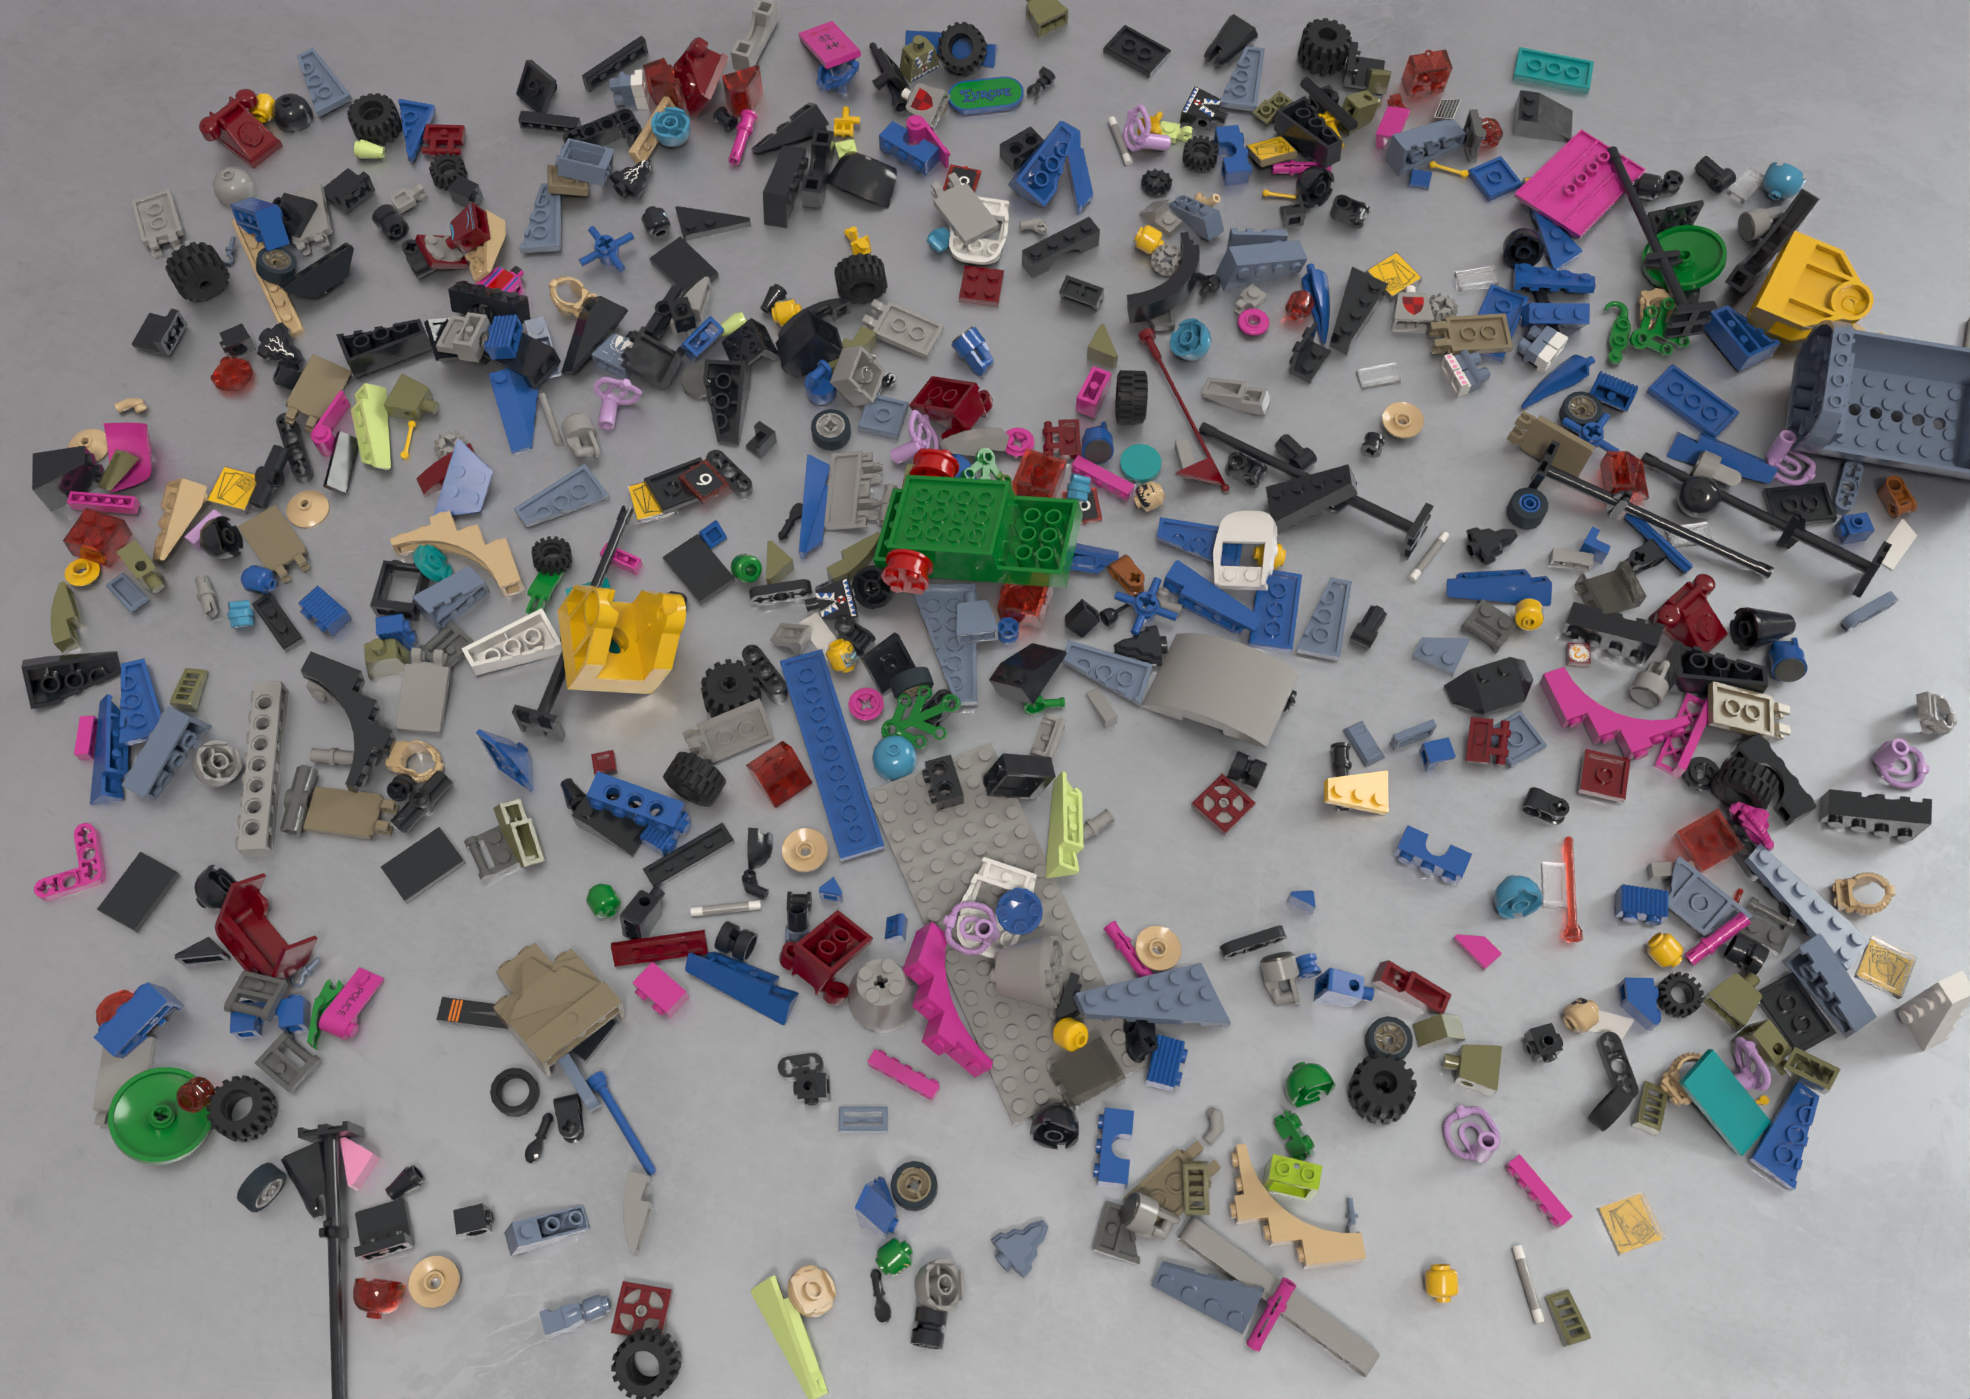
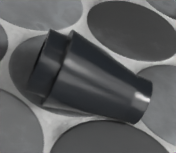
M778 284L770 286L760 309L770 315L775 302L786 299L787 291Z
M567 778L561 782L560 786L563 790L567 808L574 812L586 794L574 783L573 779Z
M415 1165L405 1167L385 1191L392 1200H396L398 1197L421 1187V1183L425 1178Z

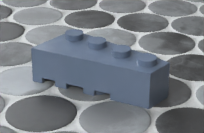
M1446 119L1393 134L1385 161L1399 177L1411 171V169H1416L1462 147L1466 133L1454 119Z
M1299 240L1228 247L1215 274L1220 278V285L1223 292L1301 272L1308 258Z
M167 706L166 710L161 713L160 720L155 729L149 734L144 748L138 753L133 767L125 775V780L121 786L143 798L156 801L172 780L173 770L182 767L186 761V753L191 747H197L200 743L198 737L203 731L208 732L212 725L191 714Z
M1821 933L1782 960V963L1790 972L1796 975L1808 994L1845 1038H1848L1877 1017Z

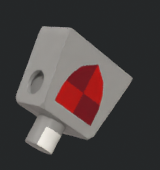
M919 83L916 84L914 90L906 87L901 94V98L908 101L906 109L914 115L922 116L934 130L951 97L944 90Z
M1413 285L1406 286L1404 292H1400L1397 295L1391 331L1428 332L1430 323L1434 321L1428 296L1425 293H1416V287Z

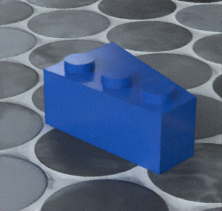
M1728 305L1710 313L1712 317L1710 323L1705 324L1703 327L1738 372L1770 358L1781 343L1777 339L1773 341L1764 335V330L1761 328L1756 329L1747 323V318Z

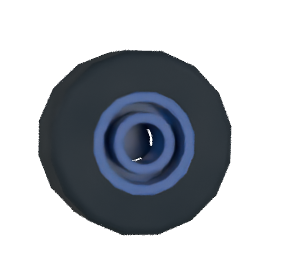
M1529 487L1521 488L1512 495L1507 505L1506 514L1509 521L1518 528L1532 529L1543 521L1548 511L1549 503L1541 491Z

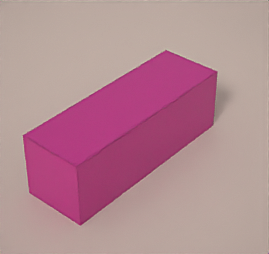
M607 543L605 544V546L603 547V549H602L601 552L599 553L600 556H601V558H602V555H603V553H604V551H605V548H606V546H607ZM617 548L611 562L612 565L634 575H637L643 566L641 558Z
M80 716L74 750V755L79 760H94L98 722L95 716Z

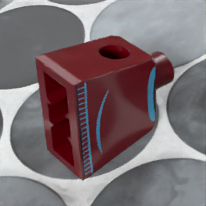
M469 203L450 222L451 236L445 242L450 249H455L458 246L465 252H469L490 240L487 212L475 203Z

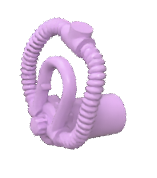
M1138 104L1134 109H1130L1127 112L1128 117L1123 129V139L1129 150L1135 152L1142 148L1167 151L1170 148L1171 139L1168 135L1150 133L1151 120L1142 104ZM1139 111L1144 117L1145 129L1140 118H1136ZM1136 122L1138 124L1137 128L1141 132L1139 137H1137L1133 130ZM1128 132L1130 133L1133 141L1135 142V145H1132L1130 143Z
M602 377L595 382L594 392L602 399L598 426L605 430L613 429L618 406L632 405L640 399L642 391L632 385L629 379L618 380ZM604 383H609L605 392H602L600 386ZM616 387L624 391H621L619 396H615L612 389ZM629 390L635 393L631 399L623 400L628 395Z
M912 410L908 421V431L912 440L891 450L890 454L894 463L899 465L914 458L915 453L921 448L929 449L932 438L934 443L932 449L939 450V438L930 424L928 415H922L917 410ZM917 418L920 423L917 425V432L915 433L914 422ZM922 427L927 433V439L925 440L921 439Z
M1783 430L1767 451V463L1777 467L1788 476H1797L1801 472V465L1796 460L1786 456L1787 453H1791L1807 463L1809 468L1802 478L1797 480L1788 479L1776 472L1774 478L1781 483L1791 486H1800L1808 481H1812L1816 475L1815 462L1799 451L1790 450L1797 437L1792 431ZM1785 460L1787 464H1793L1796 467V471L1786 469L1785 466L1780 464L1781 461Z
M1899 738L1883 743L1873 756V760L1878 766L1882 778L1888 784L1897 788L1910 789L1918 787L1923 783L1924 776L1930 770V767L1924 761L1923 753ZM1911 752L1917 757L1918 761L1916 763L1917 779L1912 782H1899L1887 774L1888 772L1899 776L1910 773L1912 769L1911 762L1905 755ZM1897 760H1902L1906 765V769L1901 771L1896 767L1892 768L1893 763Z
M970 901L957 903L943 921V924L946 926L944 937L949 946L960 953L971 956L986 951L991 946V943L996 942L1000 937L994 911L985 904L983 905V903ZM960 909H980L989 916L990 921L969 916L960 923L959 930L961 935L968 940L982 942L983 944L979 948H966L956 943L952 938V928L954 929L957 920L956 916ZM970 921L976 922L975 933L977 936L975 934L968 935L965 932L966 923Z
M1737 1037L1734 1054L1740 1072L1733 1075L1746 1091L1751 1089L1758 1091L1767 1090L1771 1083V1075L1766 1063L1758 1054L1755 1043L1752 1041L1747 1042L1743 1037ZM1742 1049L1746 1052L1744 1055V1062L1742 1060ZM1750 1057L1753 1059L1756 1066V1070L1754 1071V1073L1751 1072L1750 1064H1752V1061H1750ZM1761 1072H1762V1074H1763V1083H1762V1084H1761V1082H1760Z
M1460 1105L1455 1108V1112L1448 1115L1444 1120V1138L1453 1154L1460 1158L1470 1159L1471 1161L1476 1160L1480 1163L1489 1161L1496 1148H1498L1501 1139L1497 1126L1484 1109L1478 1106L1465 1107ZM1470 1114H1480L1492 1132H1483L1482 1128L1474 1122L1462 1124L1459 1129V1137L1468 1152L1460 1151L1452 1140L1450 1133L1451 1123L1456 1119L1459 1120L1470 1116ZM1469 1127L1474 1128L1479 1135L1476 1143L1470 1145L1469 1140L1464 1135V1130Z

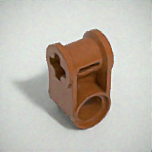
M1893 475L1888 477L1877 489V495L1891 518L1896 519L1901 514L1913 513L1917 510L1915 498L1899 476Z
M1124 554L1107 566L1112 578L1122 586L1127 594L1134 597L1138 593L1144 592L1145 575L1127 554Z

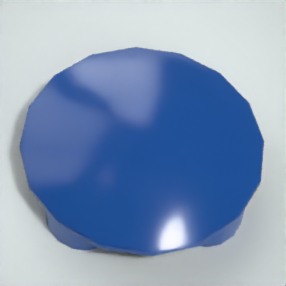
M1017 887L1009 890L1001 896L997 903L996 916L998 922L1004 930L1011 934L1024 935L1031 933L1042 920L1043 908L1041 901L1035 893L1028 889Z

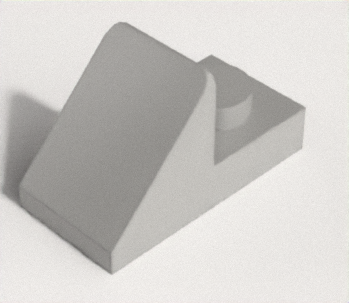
M1169 200L1154 201L1140 212L1139 216L1170 237L1182 226L1183 221L1168 211Z
M780 623L770 641L775 646L790 647L799 656L802 655L810 642L812 628L809 625Z

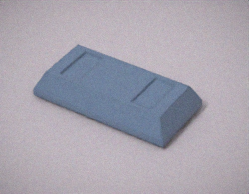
M124 572L106 584V587L130 613H134L149 601Z
M1363 721L1343 729L1365 767L1385 758Z

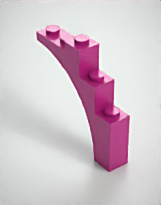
M1565 667L1544 673L1539 682L1562 728L1567 726L1573 728L1584 723L1594 744L1600 742L1606 744L1616 739L1625 758L1640 760L1646 757L1653 745L1663 742L1665 738L1670 736L1673 738L1682 736L1690 724L1686 715L1666 720H1645L1616 713L1598 704L1586 695L1572 680Z
M931 922L916 931L903 966L906 975L919 985L912 1007L929 1020L921 1042L938 1056L946 1053L975 1078L990 1070L993 1061L978 1047L958 1016L947 984L945 970L947 941L944 937L945 932Z

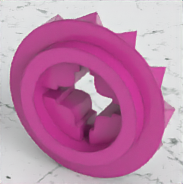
M1012 428L1006 431L1009 435L1005 450L1008 456L1013 455L1017 459L1018 456L1025 457L1029 452L1032 453L1034 437L1028 430ZM1014 438L1019 443L1022 442L1021 448L1018 445H1014Z
M861 688L850 696L848 706L850 713L856 719H861L865 722L866 720H874L878 715H881L884 700L875 689ZM870 701L871 708L866 707L862 710L863 706L861 703Z

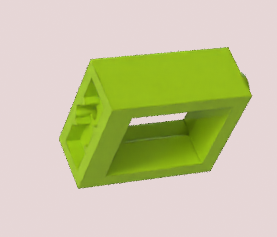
M1273 1154L1265 1165L1262 1185L1267 1192L1310 1201L1319 1191L1323 1166ZM1294 1164H1298L1299 1169H1295Z

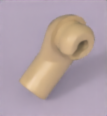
M1199 192L1196 193L1194 198L1210 207L1220 202L1218 194H1213L1207 199L1205 194L1202 195Z
M127 398L114 404L119 413L131 408H135L137 413L147 409L144 404L145 401L141 398Z

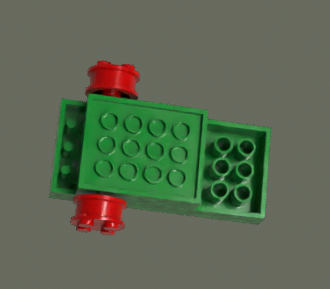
M921 448L915 453L913 458L915 466L910 469L909 475L906 476L903 489L893 488L873 558L875 565L885 567L881 577L890 586V590L896 593L923 594L929 587L928 578L1067 587L1083 516L1078 499L1015 496L1011 481L955 478L954 476L958 474L960 465L948 450Z

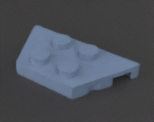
M1678 856L1676 858L1668 890V908L1700 935L1706 936L1714 933L1739 912L1745 914L1748 919L1753 916L1682 857Z

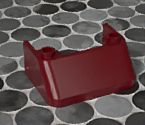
M264 873L232 883L215 923V932L218 938L245 971L282 980L288 979L307 964L318 938L315 935L290 945L285 942L266 918L269 902L260 892L266 879Z

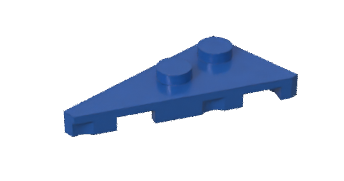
M399 99L398 103L401 111L408 160L414 162L423 142L425 126L431 123L436 109L432 104Z
M1531 208L1533 221L1537 222L1539 228L1538 234L1543 242L1546 258L1549 257L1551 269L1559 271L1579 257L1583 250L1559 226L1553 224L1551 220L1539 215Z

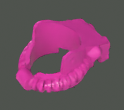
M1741 802L1733 803L1729 807L1730 819L1738 820L1753 843L1763 845L1768 851L1773 850L1774 842L1767 831L1770 826L1767 821L1769 818L1768 811Z

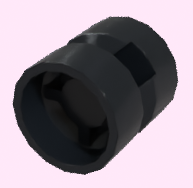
M385 204L374 211L372 221L382 231V234L388 241L398 242L407 236L409 226L392 205Z
M1238 751L1227 777L1237 782L1243 780L1244 785L1256 790L1268 763L1259 759L1251 760L1249 755Z
M726 921L716 937L714 948L725 954L732 952L734 958L746 962L755 948L758 934L748 929L741 931L739 925Z
M1737 933L1728 944L1723 959L1735 966L1741 964V968L1744 971L1756 975L1764 965L1769 949L1759 943L1751 944V940L1748 937Z
M916 1307L914 1322L917 1324V1327L912 1329L910 1344L922 1348L942 1350L945 1336L942 1329L946 1327L948 1312L934 1310L930 1307Z

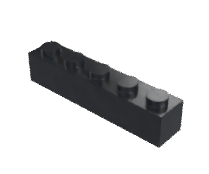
M521 111L518 118L520 128L566 133L582 126L580 118L564 115Z

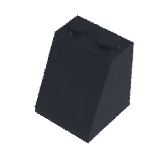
M806 310L775 342L782 369L786 373H792L797 377L818 367L817 363L821 359L829 363L839 358L842 349H844L837 327L809 310Z
M85 445L33 453L32 490L50 511H55L67 504L70 491L89 493L98 488L105 471L102 464L97 462L94 454L90 453Z

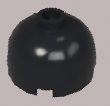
M289 93L278 97L274 101L272 116L275 124L281 131L288 133V131L294 130L295 133L307 129L312 123L313 111L307 101L301 96Z
M1319 166L1305 169L1297 179L1296 194L1301 195L1303 203L1312 208H1315V205L1322 206L1333 191L1330 188L1331 182L1334 183L1333 173Z
M1516 229L1503 242V257L1506 264L1511 268H1514L1515 263H1526L1535 266L1544 254L1543 242L1539 234L1532 229Z
M1695 476L1684 481L1677 494L1679 508L1684 514L1692 518H1706L1712 515L1719 508L1722 499L1721 489L1718 484L1705 476Z
M223 515L207 521L201 528L199 536L201 549L212 558L218 560L238 556L241 554L239 548H243V540L236 525L231 526L228 522L230 519Z
M869 565L859 570L852 581L854 597L862 606L869 609L880 608L887 605L894 597L895 592L890 590V586L881 577L885 567Z
M212 864L202 871L196 879L194 886L197 896L196 901L202 908L220 911L231 884L237 881L223 868L214 869L215 865Z
M1061 1103L1048 1104L1039 1108L1031 1122L1030 1135H1033L1035 1143L1046 1148L1058 1149L1057 1145H1066L1065 1149L1071 1148L1076 1145L1079 1139V1121L1076 1114Z

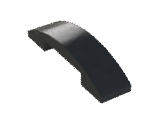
M848 298L829 299L801 310L780 329L778 339L806 310L822 319L830 316L833 321L850 314V300Z

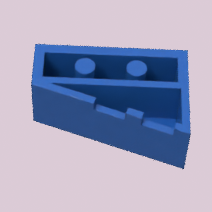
M253 197L230 204L236 223L248 234L253 233L258 243L263 242L264 248L267 251L290 244L282 221V211L276 204Z
M147 982L135 990L134 996L128 1002L118 1007L116 1010L117 1014L110 1021L104 1022L98 1028V1033L93 1038L113 1057L123 1059L148 1038L146 1034L156 1024L161 1027L167 1022L164 1018L175 1008L180 1011L185 1006L165 987Z

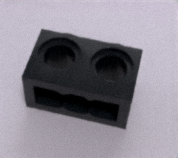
M1030 126L1000 144V158L1014 172L1022 167L1044 139Z
M947 755L925 761V770H922L925 784H930L931 790L928 791L931 804L935 803L937 810L964 804V794L952 756ZM937 770L944 772L941 776H936L933 773ZM947 790L951 792V794L948 796H942L940 795V792Z

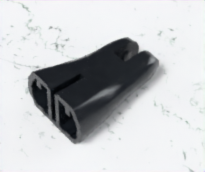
M1235 14L1231 15L1206 49L1204 58L1211 61L1217 55L1214 65L1219 68L1224 66L1234 56L1244 50L1246 46H1250L1257 40L1258 33L1256 28Z
M318 1141L281 1159L308 1213L314 1220L323 1217V1210L318 1197L324 1195L325 1198L324 1141Z

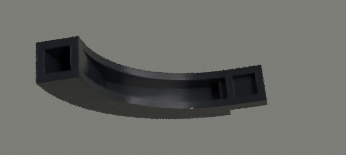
M1188 232L1180 233L1182 262L1174 275L1153 289L1127 295V312L1130 324L1150 320L1169 312L1183 302L1193 290L1199 276L1200 249L1199 244L1194 245V241L1190 240Z

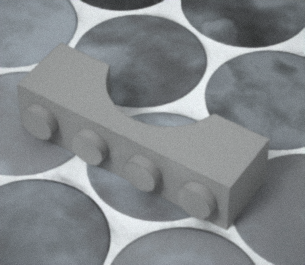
M770 0L757 1L752 11V21L746 38L744 40L737 39L730 52L733 69L747 73L752 72L779 20L777 2Z

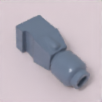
M595 1295L584 1299L582 1304L564 1305L554 1311L549 1309L540 1311L545 1336L551 1339L574 1331L585 1323L586 1320L590 1322L602 1318L606 1315V1312L611 1311V1305L607 1295L603 1297Z

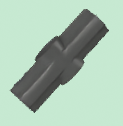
M300 765L296 768L291 789H288L284 795L285 811L280 826L281 832L294 836L302 833L318 773L316 768L307 765Z

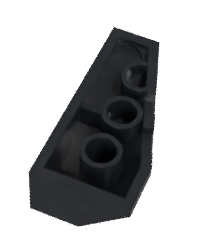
M808 102L789 117L791 119L790 122L787 121L776 127L775 134H768L754 145L751 150L754 153H759L813 136L815 129L827 130L826 126L829 125V122L817 104Z
M602 296L586 299L578 315L561 373L563 375L574 374L591 356L590 350L605 341L602 337L609 329L614 331L628 310Z
M705 359L703 381L719 443L739 444L751 376V367L745 361Z
M118 651L32 658L23 660L21 666L31 709L57 705L73 695L82 693L83 690L98 685L121 674Z

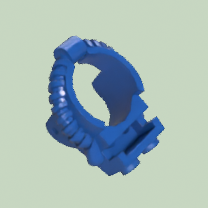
M853 59L826 69L823 64L819 65V70L817 71L818 79L816 80L817 86L821 90H834L846 93L848 91L847 83L859 71V62ZM846 73L843 76L837 77L839 74Z

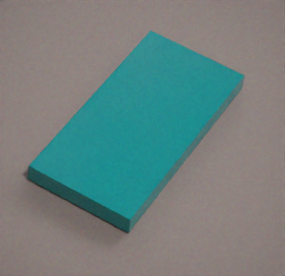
M1519 47L1512 80L1588 94L1594 61Z
M1708 1049L1678 1082L1738 1156H1743L1771 1123L1770 1119L1713 1049Z

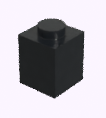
M460 175L448 188L452 201L463 207H466L471 202L478 205L483 198L479 184Z

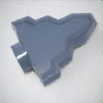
M1041 1220L1030 1223L1023 1230L1012 1229L1007 1234L1000 1232L991 1239L992 1244L999 1252L994 1257L1007 1273L1013 1268L1023 1279L1032 1270L1031 1263L1037 1257V1247L1044 1241L1049 1228L1047 1224Z

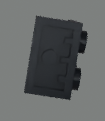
M1351 41L1343 86L1367 90V68L1384 69L1385 61L1360 57L1361 51H1357L1359 42Z
M347 168L324 187L326 199L347 214L371 195L375 188L367 173L363 171L357 175Z
M1703 200L1674 205L1665 209L1648 212L1647 216L1657 235L1672 227L1694 225L1704 202Z
M171 308L167 316L149 313L134 338L132 346L170 357L188 324L180 311Z
M752 318L722 341L730 361H745L748 365H751L760 356L767 357L773 361L779 358L778 351L766 326Z
M1315 321L1311 327H1306L1302 334L1303 339L1301 342L1297 341L1292 349L1294 354L1289 361L1291 365L1289 373L1309 384L1312 383L1331 354V350L1314 342L1318 323Z
M403 1198L355 1213L360 1246L354 1247L355 1257L359 1260L366 1262L414 1247L406 1201Z

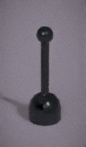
M1124 604L1116 610L1106 608L1099 612L1100 619L1105 626L1109 627L1117 621L1118 613L1131 605Z

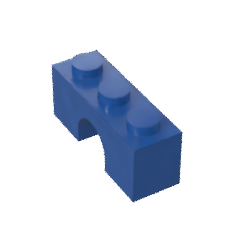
M892 121L879 134V148L884 153L897 158L899 162L905 163L915 171L927 175L940 161L939 147L925 139L917 145H907L909 143L908 129Z
M1238 125L1215 127L1214 144L1217 143L1218 155L1231 156L1223 158L1221 173L1224 185L1248 183L1249 175L1252 174V165L1247 161L1248 150L1243 145V132L1240 133Z
M1528 303L1522 307V328H1532L1533 325L1539 328L1548 325H1561V328H1583L1590 324V303Z
M1407 825L1393 856L1398 858L1401 863L1412 864L1426 874H1434L1441 877L1446 883L1458 885L1465 873L1472 853L1450 844L1444 855H1432L1426 848L1429 834Z
M297 994L281 999L275 1010V1016H278L279 1019L278 1027L282 1031H288L289 1033L309 1031L311 1003L302 995ZM252 1000L240 1001V1003L262 1008L266 1005L264 1002H254ZM240 1012L230 1013V1034L237 1039L261 1037L265 1021L261 1020V1017Z
M1105 1107L1104 1114H1099L1098 1129H1102L1101 1139L1097 1138L1095 1153L1100 1154L1099 1163H1094L1093 1178H1098L1097 1186L1126 1189L1128 1186L1130 1160L1117 1157L1113 1153L1111 1145L1120 1139L1131 1140L1134 1111Z

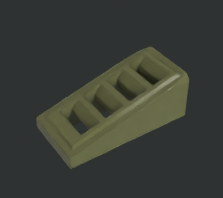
M116 449L98 487L111 491L139 458Z
M185 668L172 694L170 705L178 710L197 712L208 671ZM190 675H199L198 679L190 678ZM188 682L195 683V685H187V684H188Z
M1644 1081L1632 1122L1633 1127L1653 1135H1657L1661 1130L1668 1094L1662 1092L1658 1085ZM1649 1089L1660 1093V1098L1649 1094ZM1647 1098L1658 1102V1106L1647 1102ZM1645 1107L1655 1110L1656 1114L1645 1110ZM1644 1115L1653 1118L1654 1121H1649L1643 1117Z
M1184 1161L1185 1215H1210L1208 1161ZM1189 1170H1203V1174H1189ZM1204 1180V1185H1189V1181ZM1189 1191H1204V1195H1189ZM1190 1201H1204V1206H1190Z
M1569 1289L1544 1297L1563 1347L1592 1338ZM1566 1299V1304L1556 1306L1554 1303L1555 1301ZM1570 1309V1314L1560 1316L1559 1311ZM1569 1319L1574 1320L1575 1323L1565 1326L1563 1322ZM1573 1329L1578 1330L1579 1333L1572 1336L1568 1332Z

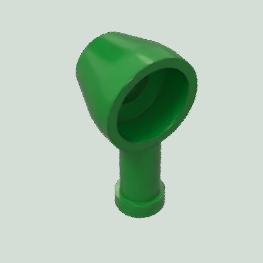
M1040 694L1033 705L1023 702V707L1027 714H1038L1044 711L1045 708H1065L1064 697L1044 699Z

